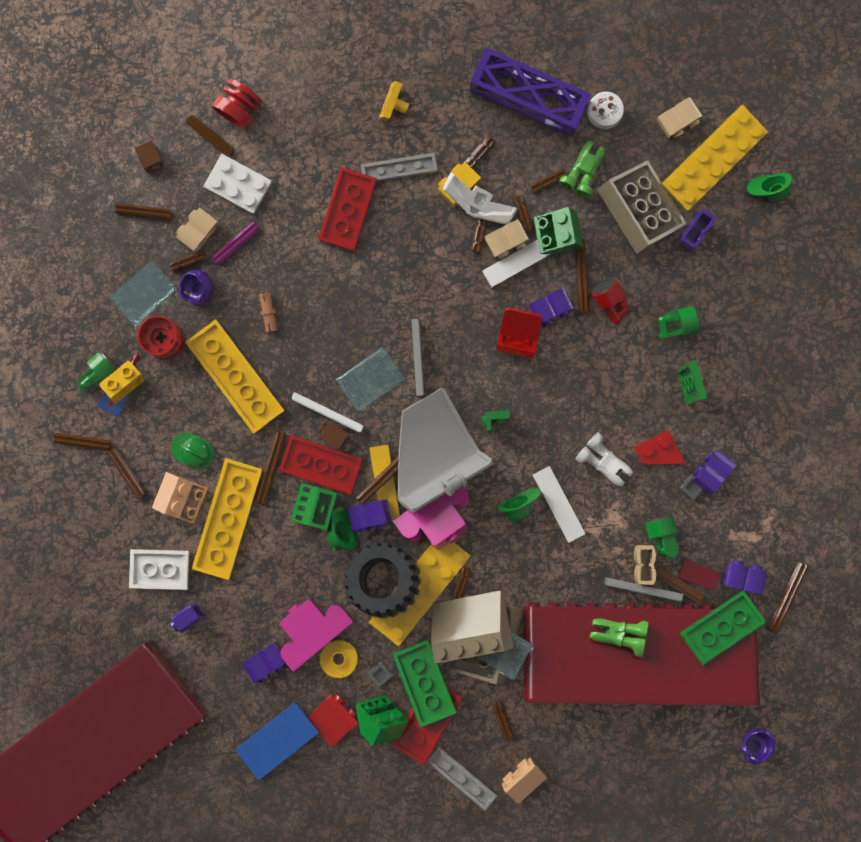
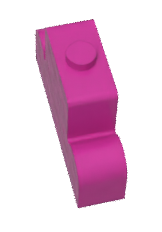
M465 488L458 489L452 496L445 493L414 513L409 510L393 522L407 541H419L424 532L433 546L439 550L448 543L452 544L457 541L458 536L468 529L456 509H463L469 504V495Z
M307 599L300 606L295 604L288 610L289 615L280 622V626L293 640V642H288L281 648L282 659L294 672L354 620L340 605L329 607L325 616L312 599Z

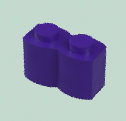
M705 209L701 210L691 221L690 227L681 235L679 244L688 251L695 249L702 241L704 234L714 224L715 216Z
M560 288L528 305L532 313L542 315L541 325L543 324L544 327L552 324L555 317L560 316L562 319L570 315V310L573 309L564 288Z
M717 450L715 453L711 451L704 459L706 461L703 467L700 465L693 473L695 477L692 481L708 495L716 492L736 466L720 450Z
M387 499L348 508L352 530L358 529L359 533L370 531L369 527L375 526L376 529L387 527V523L392 522Z
M733 560L732 563H727L722 585L762 595L767 572L762 571L763 567L751 565V568L744 566V562Z
M192 603L173 615L170 624L176 632L183 633L205 617L197 604Z
M274 642L242 663L253 683L259 681L260 684L270 678L269 673L274 670L278 673L286 668L285 661L281 657V648L277 642Z

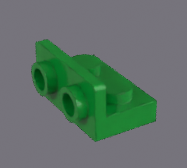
M510 410L485 412V416L481 417L482 428H486V432L491 431V420H493V423H506V419L510 418Z

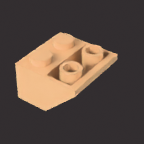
M166 472L152 508L194 524L208 488Z
M526 758L517 765L518 769L514 773L509 772L502 779L504 781L502 783L503 790L517 804L547 779L546 774L531 758L528 760Z

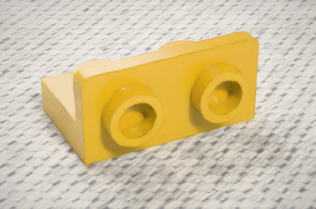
M127 361L99 385L110 400L117 404L145 380L130 361Z

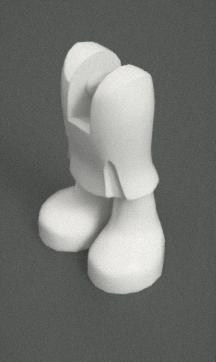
M597 432L586 445L602 456L601 460L587 447L580 451L575 460L579 463L587 462L596 468L595 470L603 473L613 484L622 487L625 482L616 475L618 470H621L628 477L633 474V471L603 445V436Z

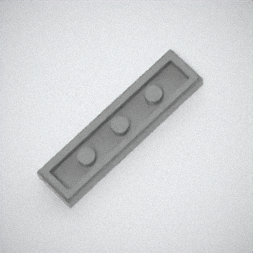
M435 153L360 164L361 173L377 178V182L438 172Z
M411 319L416 396L423 397L420 325L418 319Z
M605 577L604 584L607 586L676 601H682L683 598L681 593L607 577Z
M440 746L435 748L427 763L486 811L498 795Z

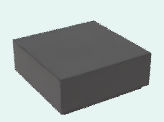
M690 474L679 489L694 501L703 489L692 481L695 476Z
M382 661L367 673L378 688H381L394 676Z

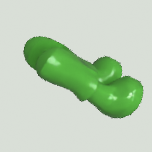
M590 140L584 144L576 163L572 166L571 173L568 176H562L559 180V184L564 189L572 192L580 174H583L584 176L577 186L575 194L584 198H591L593 194L590 184L605 154V148L600 146L595 155L590 154L589 152L594 143Z
M593 619L592 625L606 629V633L591 632L590 639L596 642L631 648L635 656L642 658L648 621H641L638 624H625V622H613L606 619ZM625 633L633 634L640 638L625 637Z

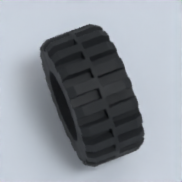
M374 542L371 546L365 545L362 547V551H356L353 554L354 559L352 561L349 560L347 563L349 566L348 571H344L346 581L343 583L344 588L347 589V597L352 600V604L356 608L373 617L387 618L389 616H398V613H404L408 610L406 607L409 604L413 605L415 602L413 599L420 591L418 585L421 584V578L418 575L420 573L419 567L416 566L415 560L409 553L395 544ZM381 562L394 565L399 573V582L396 590L386 598L372 596L366 587V578L369 571Z

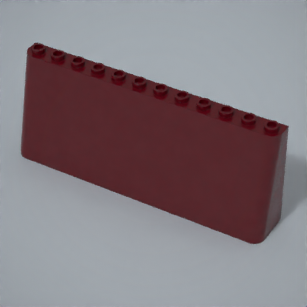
M528 602V606H524L523 700L527 703L760 705L757 630L702 666L679 633L715 610L716 608H713V604H702V608H694V604H682V608H676L675 604H663V607H656V604H644V607H636L635 603H625V607H617V603H605V607H598V603H586V606H578V603H567V606H559L557 602H548L547 606H540V602ZM593 619H606L613 622H625V624H638L641 621H648L642 658L635 656L631 648L596 642L590 639L591 632L606 633V629L592 625ZM625 633V637L640 638L636 635Z
M152 640L145 642L0 754V837L4 842L51 841L49 837L53 833L57 836L65 830L66 827L64 825L67 822L71 821V823H74L81 817L80 812L84 809L87 811L91 810L97 805L95 801L98 798L102 797L105 799L113 792L111 790L112 787L116 784L118 787L128 781L127 776L130 773L137 774L144 768L142 766L143 763L147 760L151 763L159 757L157 752L161 749L168 750L175 744L173 742L175 738L179 736L182 739L190 732L188 728L193 724L197 727L205 721L206 710Z

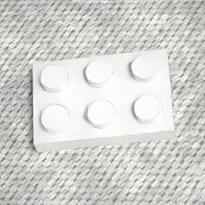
M221 154L203 187L254 215L272 181Z
M130 549L129 588L188 589L189 551Z

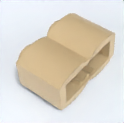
M689 97L661 114L657 118V122L668 139L671 137L676 139L684 133L683 130L690 127L692 129L697 126L702 115Z
M201 208L197 211L194 209L188 216V223L186 225L182 224L176 232L178 234L176 236L177 240L194 253L201 249L219 225L217 220Z
M518 219L484 237L494 259L497 257L499 259L510 255L509 251L514 248L517 251L524 248L529 240Z
M636 545L634 549V560L637 564L634 569L635 581L639 585H654L656 580V570L654 567L656 560L655 548L653 545Z

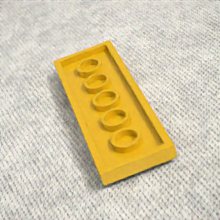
M742 104L661 185L686 212L689 211L768 131Z
M216 319L185 342L253 434L285 411Z
M225 458L192 566L193 570L230 580L263 469Z
M431 543L415 563L419 567L420 573L418 575L421 578V584L418 585L420 591L418 595H415L413 605L409 604L406 607L408 610L404 613H398V616H389L387 618L372 617L369 623L399 646L470 558V555L456 543H448L439 550Z

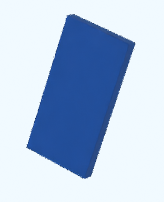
M295 701L237 747L235 751L256 778L260 780L320 731Z

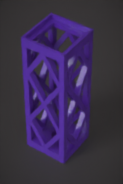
M487 47L473 74L469 92L569 137H573L591 97V94ZM499 69L504 72L492 74L490 70ZM512 77L518 87L502 89L495 78ZM535 90H546L548 92L537 94ZM522 92L524 94L521 96L511 95V93ZM557 97L564 108L548 110L541 98ZM564 99H566L572 107H569ZM568 113L566 116H558L556 114Z

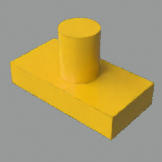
M395 81L391 84L379 120L388 121L393 109L404 114L406 113L409 103L397 98L402 83Z

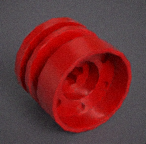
M229 79L227 85L230 88L224 87L222 89L228 98L218 96L212 104V108L229 122L242 129H246L252 119L246 111L257 112L258 109L255 105L261 106L263 101L245 84Z
M154 315L141 323L138 329L137 339L140 347L146 353L160 360L174 358L181 352L184 346L182 329L164 316ZM163 335L167 337V339H164V343L160 341V339H163Z

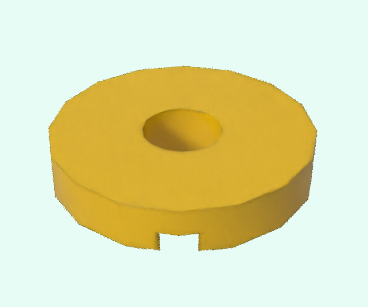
M333 640L327 643L320 653V665L323 671L333 678L349 676L355 670L358 663L356 649L345 640ZM335 654H342L344 656L342 664L334 662L333 657Z

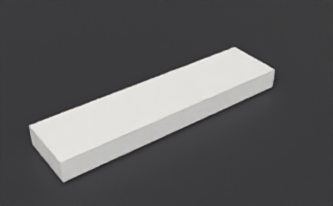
M538 240L482 272L491 288L551 254H540Z
M295 392L292 396L293 401L360 433L364 428L363 425Z
M550 466L533 474L532 476L567 542L570 543L585 535Z

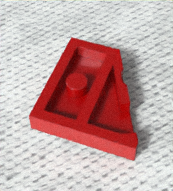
M669 430L633 447L642 464L685 463Z

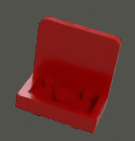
M506 308L496 351L534 359L543 318L542 315Z
M333 692L308 716L320 731L318 734L329 746H334L351 728H354L359 723L357 712L352 708L348 709L344 704L345 700L339 694L335 695Z

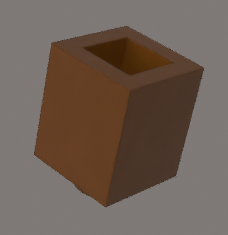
M152 140L134 148L147 173H154L164 165Z
M330 421L328 424L324 423L318 432L321 434L319 436L320 439L337 450L341 449L349 437L347 432Z

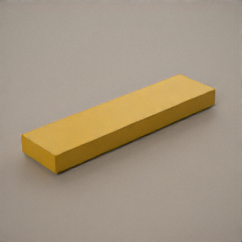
M389 445L369 448L374 479L391 464ZM394 476L376 492L378 501L388 500L392 522L400 516Z

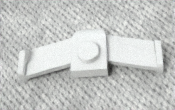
M452 172L444 183L443 190L468 215L474 218L507 225L517 211L515 207L491 202L490 200L493 195L477 185L471 191Z

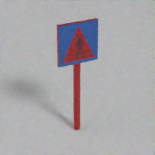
M135 354L131 362L133 365L136 363L139 354ZM104 392L97 406L119 416L129 396L126 395L117 404H114Z

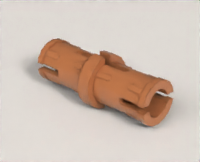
M271 293L259 294L262 307L260 313L264 319L265 332L277 331L274 316L276 310L273 309Z

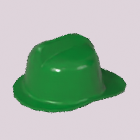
M789 173L760 176L748 183L747 191L751 195L764 196L769 201L777 202L791 195L789 185L792 182V176Z
M188 432L180 433L172 440L171 453L179 462L197 470L206 469L213 463L215 451L206 440Z
M538 488L525 490L513 498L500 503L498 510L505 512L510 523L524 520L530 515L532 502L540 496L541 491Z
M336 507L331 515L332 525L326 534L328 542L334 551L341 549L353 550L357 543L355 532L351 527L349 513L343 507Z

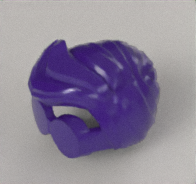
M192 270L183 275L179 283L178 296L193 303L195 306L207 303L210 299L212 282L208 273L201 270Z
M752 729L743 737L740 750L749 763L759 765L774 754L776 750L775 738L765 729Z

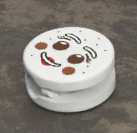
M611 92L598 93L592 98L588 106L587 114L589 121L596 128L603 130L611 129L620 122L624 106L616 94Z

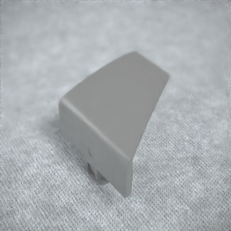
M440 388L402 411L398 458V500L401 505L412 513L445 493L449 496L454 495L458 489L468 486V479L494 464L493 460L481 452L475 444L445 389Z

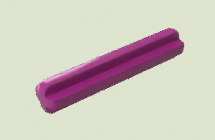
M254 222L249 224L212 256L213 261L217 265L223 263L260 230L257 224Z

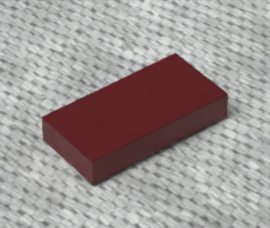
M684 559L678 578L715 591L721 572Z

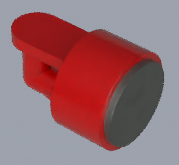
M609 278L594 287L592 295L601 309L605 310L609 319L618 325L621 322L620 318L629 311L625 293L617 279ZM615 304L619 306V309L617 311L613 307V305Z

